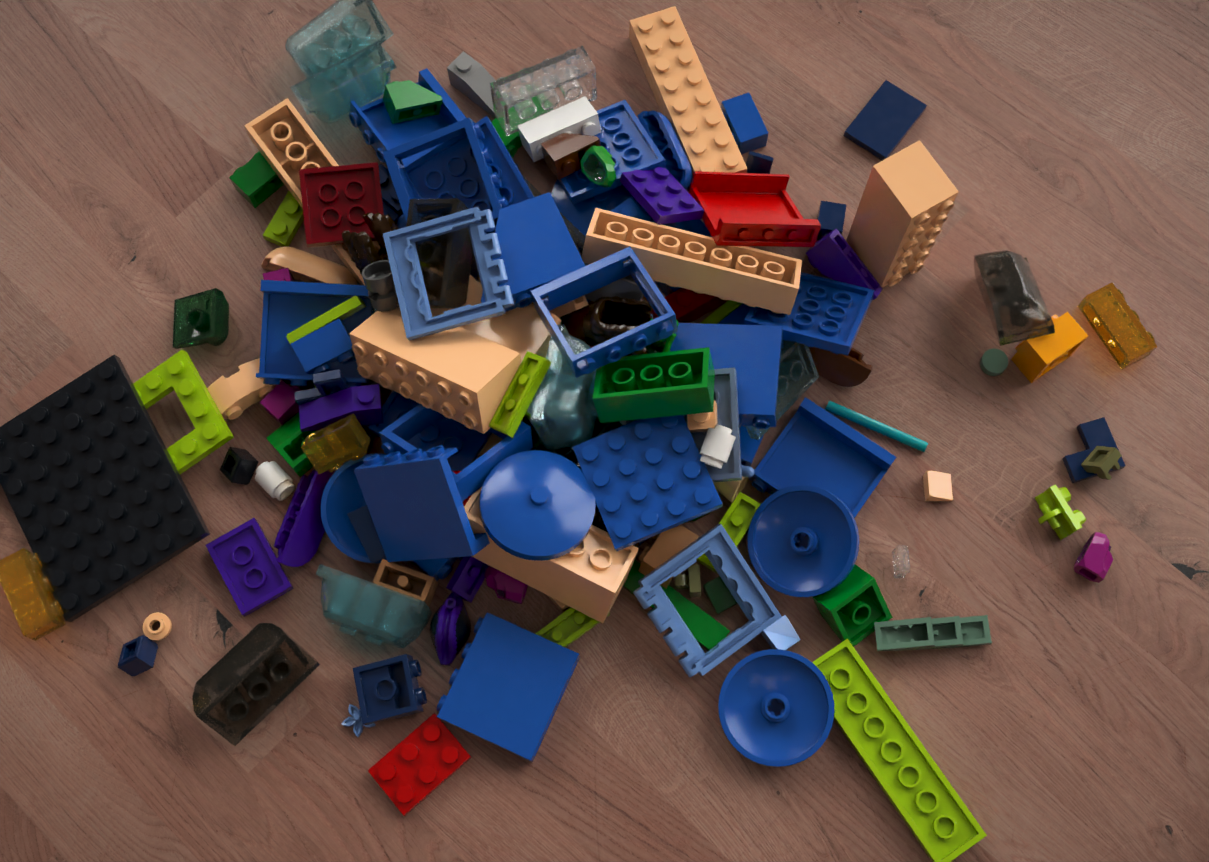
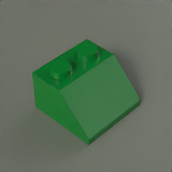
M856 564L848 577L840 585L825 594L812 597L821 616L841 642L848 639L853 647L875 631L874 622L889 621L893 618L875 578Z

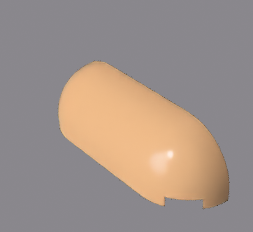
M284 246L272 250L261 264L262 268L269 271L289 268L294 279L299 282L358 285L357 280L345 266L294 247Z

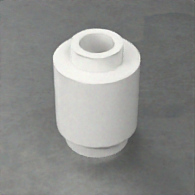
M716 424L715 428H708L699 453L702 455L700 462L722 469L723 463L728 461L736 438L731 435L732 429Z
M275 461L263 462L256 469L255 480L272 498L282 501L294 491L293 479Z

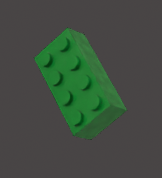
M710 348L623 356L616 362H610L597 368L593 402L600 423L713 412L715 370Z

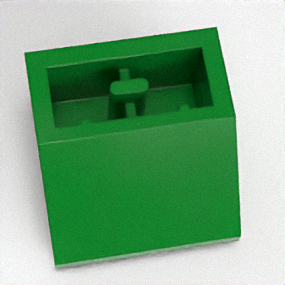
M298 412L266 439L296 474L301 477L314 467L315 463L320 462L332 452L336 433L332 429L301 432L300 415Z

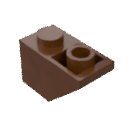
M562 133L541 143L545 163L558 180L581 169L580 161L590 147L601 146L600 139L597 136Z

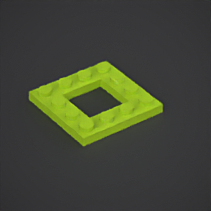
M181 349L133 383L146 409L175 390L195 427L193 431L167 448L180 475L234 438L186 351Z

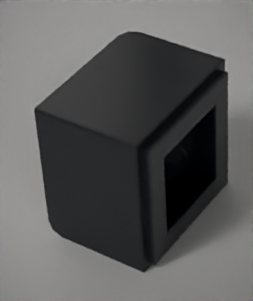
M229 447L220 471L231 483L248 485L258 461L245 449Z

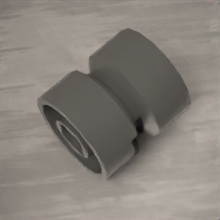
M379 260L367 265L362 271V277L368 290L372 307L381 312L398 308L399 303L389 260Z

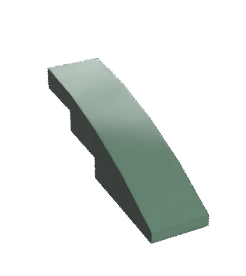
M988 615L933 619L925 617L874 622L877 651L941 649L991 645L992 643Z

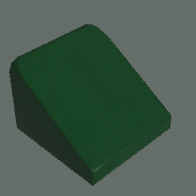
M720 576L703 585L704 593L717 614L738 604Z

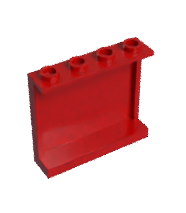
M694 171L689 194L704 209L702 219L717 246L814 247L821 228L818 219H804L786 192L790 178L789 174Z

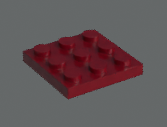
M378 162L299 169L306 244L308 248L345 244L342 239L343 231L356 232L357 234L363 231L369 235L372 241H377L366 224L363 215L367 213H380L384 215Z

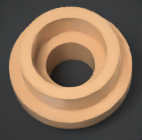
M159 612L150 614L143 623L144 635L154 641L166 638L172 628L170 618ZM159 621L160 628L153 631V624Z

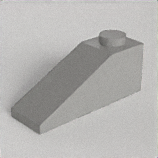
M464 51L447 67L450 84L494 118L498 117L515 102L489 72Z

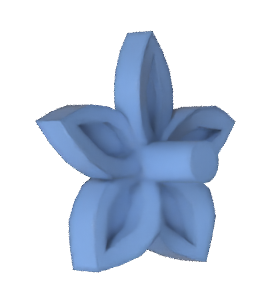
M351 704L348 707V712L351 716L341 723V725L346 727L353 726V731L357 737L361 735L363 726L369 728L376 726L375 723L364 725L360 709Z

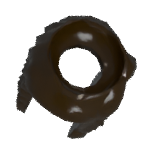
M367 213L363 215L366 224L380 245L378 252L367 233L363 231L358 234L356 232L350 233L349 231L342 232V239L348 246L351 261L355 262L361 275L367 265L379 260H389L383 233L398 229L389 215H382L380 213Z
M618 296L598 298L589 306L590 309L583 318L584 338L586 342L593 344V346L603 343L653 319L650 312L653 308L646 300L637 301ZM644 348L634 351L627 356L646 354L647 350Z

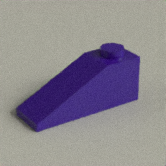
M836 228L817 241L814 247H810L806 252L810 264L817 268L821 274L835 281L874 290L872 300L876 299L883 289Z
M379 384L350 387L299 405L301 432L383 423Z

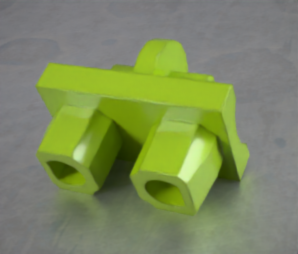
M1055 484L1035 497L1043 513V516L1038 519L1039 524L1048 522L1060 540L1081 529V525L1086 521L1081 511L1078 509L1072 511L1067 502L1071 500V494L1066 487L1058 488Z

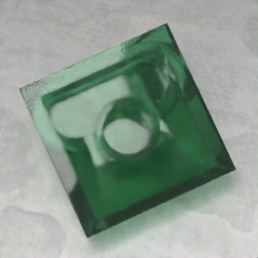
M214 288L175 300L173 348H186L206 343L212 346H219L226 340L229 331V303L222 291Z

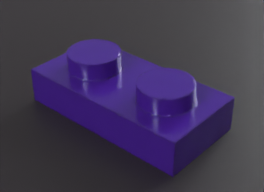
M472 556L463 557L446 588L463 600L471 603L485 579L484 575L489 565Z

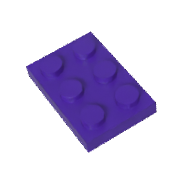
M657 167L654 170L622 172L620 182L658 225L702 219L704 209L666 168Z
M255 518L205 545L244 617L294 589L282 565L276 560L277 556Z

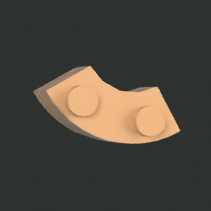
M260 358L238 366L239 372L228 378L222 375L207 388L224 419L233 420L238 418L245 409L261 401L277 386L263 384L264 379L256 377V373H259Z

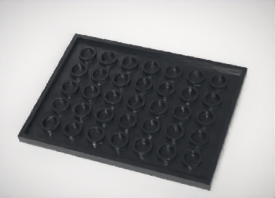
M112 355L0 426V484L65 621H74L210 535L201 514L118 356Z

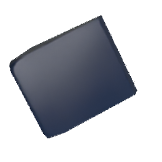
M749 151L746 162L747 173L770 174L774 158Z

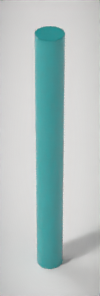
M830 400L825 408L826 411L919 451L925 452L928 446V442Z

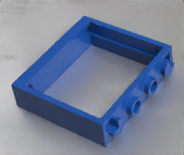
M470 117L382 152L407 226L421 223L423 220L402 159L466 133L493 208L492 216L495 226L499 210L509 206L507 199L501 197L499 188L502 187L500 178L496 172L493 173L490 165L493 163L492 155L488 148H484L482 139L485 138V135L481 130L480 124H476ZM468 227L415 242L418 252L426 254L470 236Z
M630 246L530 291L535 310L575 378L584 374H590L599 367L610 362H616L623 356L642 350L647 345L660 339L668 338L673 333L678 332L676 314ZM631 275L658 317L575 355L549 311Z
M422 404L417 405L379 432L382 442L381 448L384 450V453L390 454L400 451L402 455L417 449L407 441L443 416V414L430 408H425ZM521 421L513 438L492 428L489 429L490 432L503 440L458 474L452 472L462 502L482 487L489 472L499 462L513 454L529 451L533 447L531 427Z

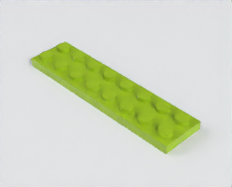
M848 639L844 640L812 663L823 673L831 688L834 699V721L931 861L951 862L987 835L850 641Z

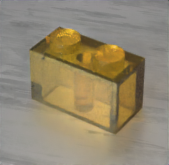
M353 413L308 435L301 448L318 474H321L327 470L333 472L339 469L344 462L350 459L356 461L362 458L367 453L371 439Z

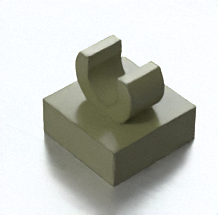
M1096 446L1081 466L1088 473H1096L1099 478L1110 480L1112 477L1108 471L1110 469H1120L1117 461L1122 455L1115 447Z
M699 564L688 567V575L679 574L675 577V590L689 588L690 598L701 597Z

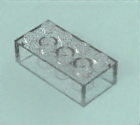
M583 46L570 49L554 58L545 59L539 64L523 68L519 72L498 78L490 83L494 114L505 135L508 136L518 132L517 126L584 96L589 102L597 99L596 67Z

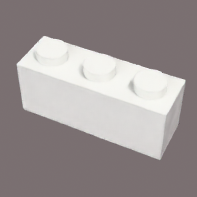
M585 96L517 126L521 143L533 162L544 158L541 143L562 133L588 136L601 133L598 113Z

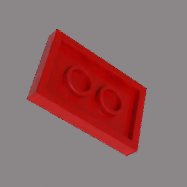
M434 713L373 765L368 772L403 816H406L472 757Z

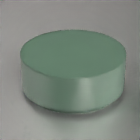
M989 349L980 359L982 371L989 376L1002 374L1008 366V357L1000 349Z

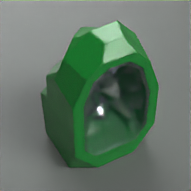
M603 146L590 147L580 161L582 172L591 182L604 188L611 187L616 180L615 163L612 160V155Z

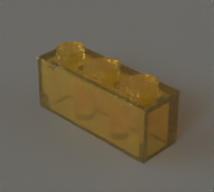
M1113 282L1086 295L1078 305L1121 370L1149 356L1158 347L1153 335L1146 331L1140 322L1138 314L1129 307L1123 293L1115 287Z
M22 548L0 560V583L23 636L36 641L66 625L62 617L64 612L60 603L54 599L52 594L54 591L48 577H44L41 571L43 565L38 554H33Z

